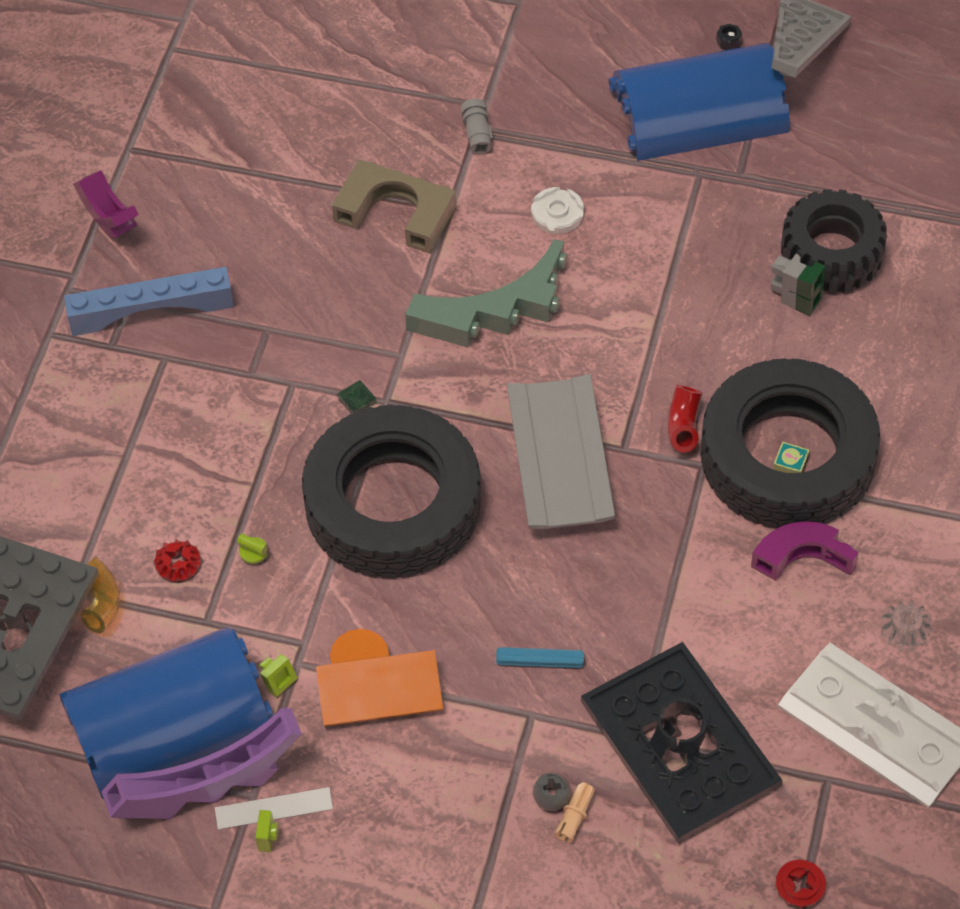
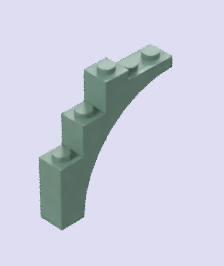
M553 239L545 255L531 270L519 279L499 289L480 295L459 298L414 294L405 313L406 331L469 347L472 338H477L480 327L508 335L512 325L516 326L518 324L520 315L549 322L552 313H557L560 305V297H557L559 269H564L568 256L567 253H564V241Z

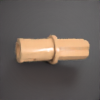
M585 782L579 784L569 805L564 806L563 810L565 813L554 833L559 840L563 842L567 840L568 843H572L581 821L587 817L585 811L595 792L593 786Z

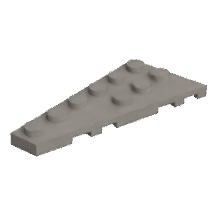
M780 0L771 68L779 71L783 76L796 77L849 26L852 16L812 0Z

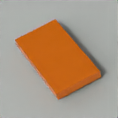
M435 650L316 666L324 727L443 711Z

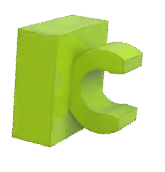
M282 654L274 661L267 657L259 664V667L263 669L260 675L269 693L276 698L298 679L289 659Z

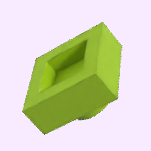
M259 810L255 839L257 849L260 852H270L272 841H277L279 825L277 822H274L272 811Z

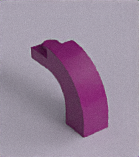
M102 170L96 171L73 183L90 215L110 237L116 238L138 226L134 220V217L139 215L135 206L127 207L120 202L112 191Z
M796 522L773 530L761 540L752 553L751 568L776 581L791 562L801 558H816L851 575L856 568L859 552L854 550L851 545L837 541L839 530L832 526L817 522Z

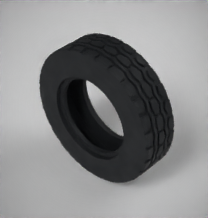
M794 358L762 361L739 370L735 375H731L721 384V387L717 388L710 398L703 419L701 463L705 477L710 487L714 489V493L723 503L727 504V507L737 514H741L744 518L755 523L773 528L796 522L826 524L836 520L838 516L841 517L853 508V505L858 504L869 489L875 473L880 445L879 421H877V414L873 405L870 404L868 397L858 388L859 386L848 377L843 376L844 374L831 367L829 368L826 365L813 361ZM777 414H795L809 418L821 425L833 439L836 452L826 463L816 469L801 473H786L773 470L757 461L746 448L743 437L752 425L763 418Z
M382 405L363 409L355 414L352 413L340 419L338 423L333 424L325 431L324 435L319 437L305 461L306 466L303 467L302 491L306 519L312 536L315 537V541L324 552H327L329 557L354 572L358 571L364 575L381 578L408 577L417 575V573H424L436 568L438 565H442L452 558L454 553L457 554L466 544V540L470 539L478 523L481 511L480 469L476 454L473 452V447L468 439L463 437V433L457 427L430 411L413 408V406ZM391 460L406 461L422 467L433 476L439 485L435 499L425 510L401 521L385 522L368 518L357 512L345 498L347 488L357 474L373 464Z

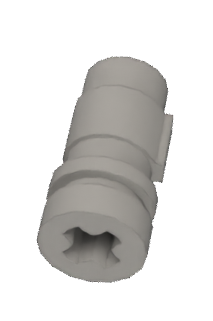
M476 98L467 100L461 105L463 124L466 126L468 143L472 153L485 154L490 151L493 139L491 126L487 123L486 103Z

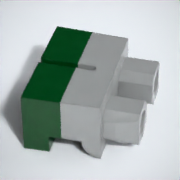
M795 254L792 260L779 255L772 265L771 272L776 275L771 282V290L781 294L782 304L810 317L823 299L825 265L815 262L810 267L800 263L798 254Z

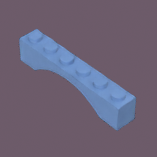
M227 267L64 295L72 336L99 332L122 317L153 308L185 307L211 312L234 307Z

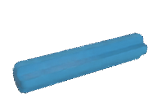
M499 647L496 651V662L498 665L581 668L584 665V652L582 650Z

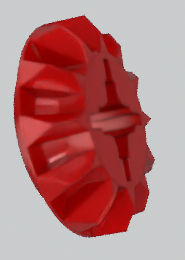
M178 539L169 544L164 542L163 547L160 550H156L154 560L155 569L158 574L169 581H183L190 578L197 572L201 563L197 546L191 545L188 540L182 542ZM181 554L183 561L178 560L173 564L171 557H177Z
M799 859L789 861L779 869L775 885L778 896H781L787 902V905L793 904L801 909L808 905L814 906L818 900L823 898L826 889V879L822 870L810 861ZM807 876L806 887L808 889L801 888L796 893L793 881L799 882Z

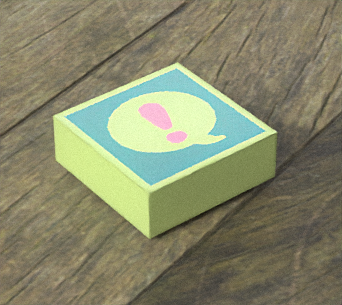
M782 442L773 469L786 473L803 472L809 456V449Z

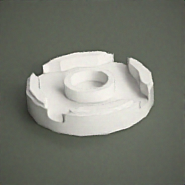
M560 187L548 188L541 191L533 199L531 217L534 224L542 231L550 234H564L574 230L583 220L584 204L580 196L570 189L565 191L560 190Z

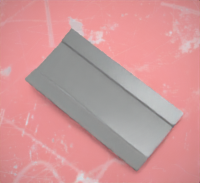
M591 374L568 380L533 384L507 383L528 528L549 529L601 523L615 519Z

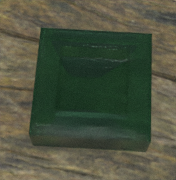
M361 380L337 393L338 400L350 414H355L376 404V397Z

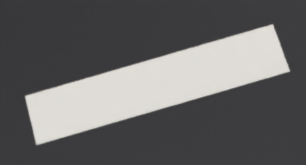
M330 787L215 807L217 828L223 829L257 823L259 810L272 811L274 820L333 809Z

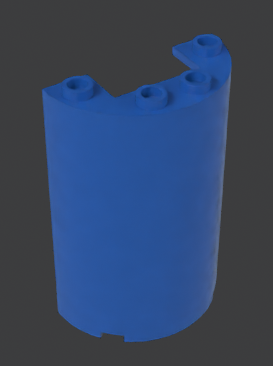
M762 43L614 71L613 77L608 79L610 92L615 93L618 103L622 102L624 115H629L632 126L631 135L627 137L630 151L635 152L637 161L789 133V105L785 103L786 96L784 94L786 85L784 76L779 71L771 68L773 47L769 43Z
M229 627L222 628L59 694L102 799L104 797L101 791L117 774L163 770L206 757L246 737L273 716L268 701L262 700L255 680L259 679L256 666L253 661L247 662L245 655H248L246 645L242 638L238 639L234 629L231 630Z

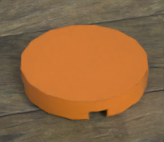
M366 629L350 630L342 634L333 643L330 652L331 664L389 656L388 646L384 639L377 633Z

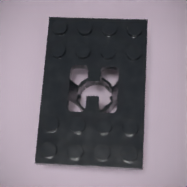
M684 642L581 695L582 704L678 843L782 786V779ZM677 714L693 716L699 721L701 731L692 738L686 740L679 739V744L677 745V739L673 737L682 733L676 725ZM657 727L649 741L644 732ZM707 733L717 749L708 754H702L700 746ZM668 751L679 753L686 766L677 771L668 769L664 763Z

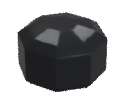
M733 24L722 25L717 31L716 40L720 47L726 49L736 48L742 40V32L739 26Z

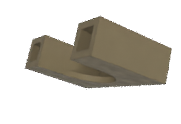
M358 159L332 204L333 221L358 230L369 209L378 201L386 198L405 199L416 207L413 216L405 228L406 246L431 254L456 209V190L428 182L422 178L403 174L398 170L379 166L373 162Z

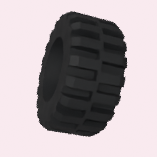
M825 189L823 193L819 194L816 191L808 194L807 199L805 197L799 199L795 206H792L787 212V217L784 219L781 254L789 260H792L795 254H798L800 263L810 267L815 262L825 265L824 290L834 294L839 290H842L843 293L852 291L853 287L858 289L866 285V281H871L876 276L877 271L880 270L887 239L886 222L882 220L883 216L878 209L874 210V205L867 199L865 201L862 200L861 195L856 193L851 195L847 193V190L839 189V192ZM823 233H837L848 237L855 245L846 249H828L817 244L812 238Z

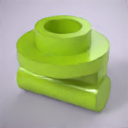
M243 533L239 535L237 544L240 546L239 554L244 562L257 564L267 557L268 544L263 539L250 537Z

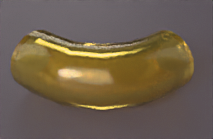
M96 556L87 565L96 567L99 575L89 592L91 597L90 603L82 611L81 618L89 630L95 633H102L110 626L118 613L120 592L114 575Z

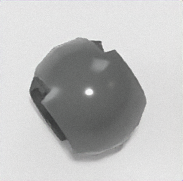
M549 772L541 775L535 782L532 794L538 806L545 811L554 812L563 809L569 802L572 790L565 777L559 773ZM548 789H554L556 794L550 795Z

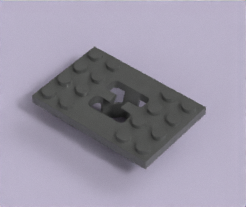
M0 536V599L8 601L2 612L4 615L0 616V714L21 721L99 572L96 567ZM27 609L40 612L33 627L25 618L24 611ZM4 623L7 624L8 629L19 628L29 633L21 648L14 649L11 652L6 651L3 642L7 634Z

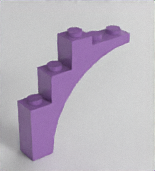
M281 708L266 723L246 737L206 757L163 770L117 774L101 791L110 818L171 819L186 802L217 803L233 785L262 786L278 770L275 761L302 734L292 708Z

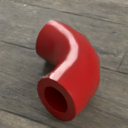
M678 384L676 385L670 406L667 433L673 448L679 452L687 453L692 451L698 444L699 437L696 431V419L703 392Z

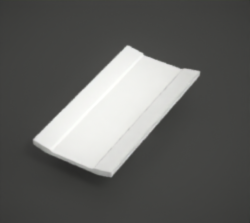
M829 643L818 654L778 704L779 709L928 809L960 768V727L832 643Z

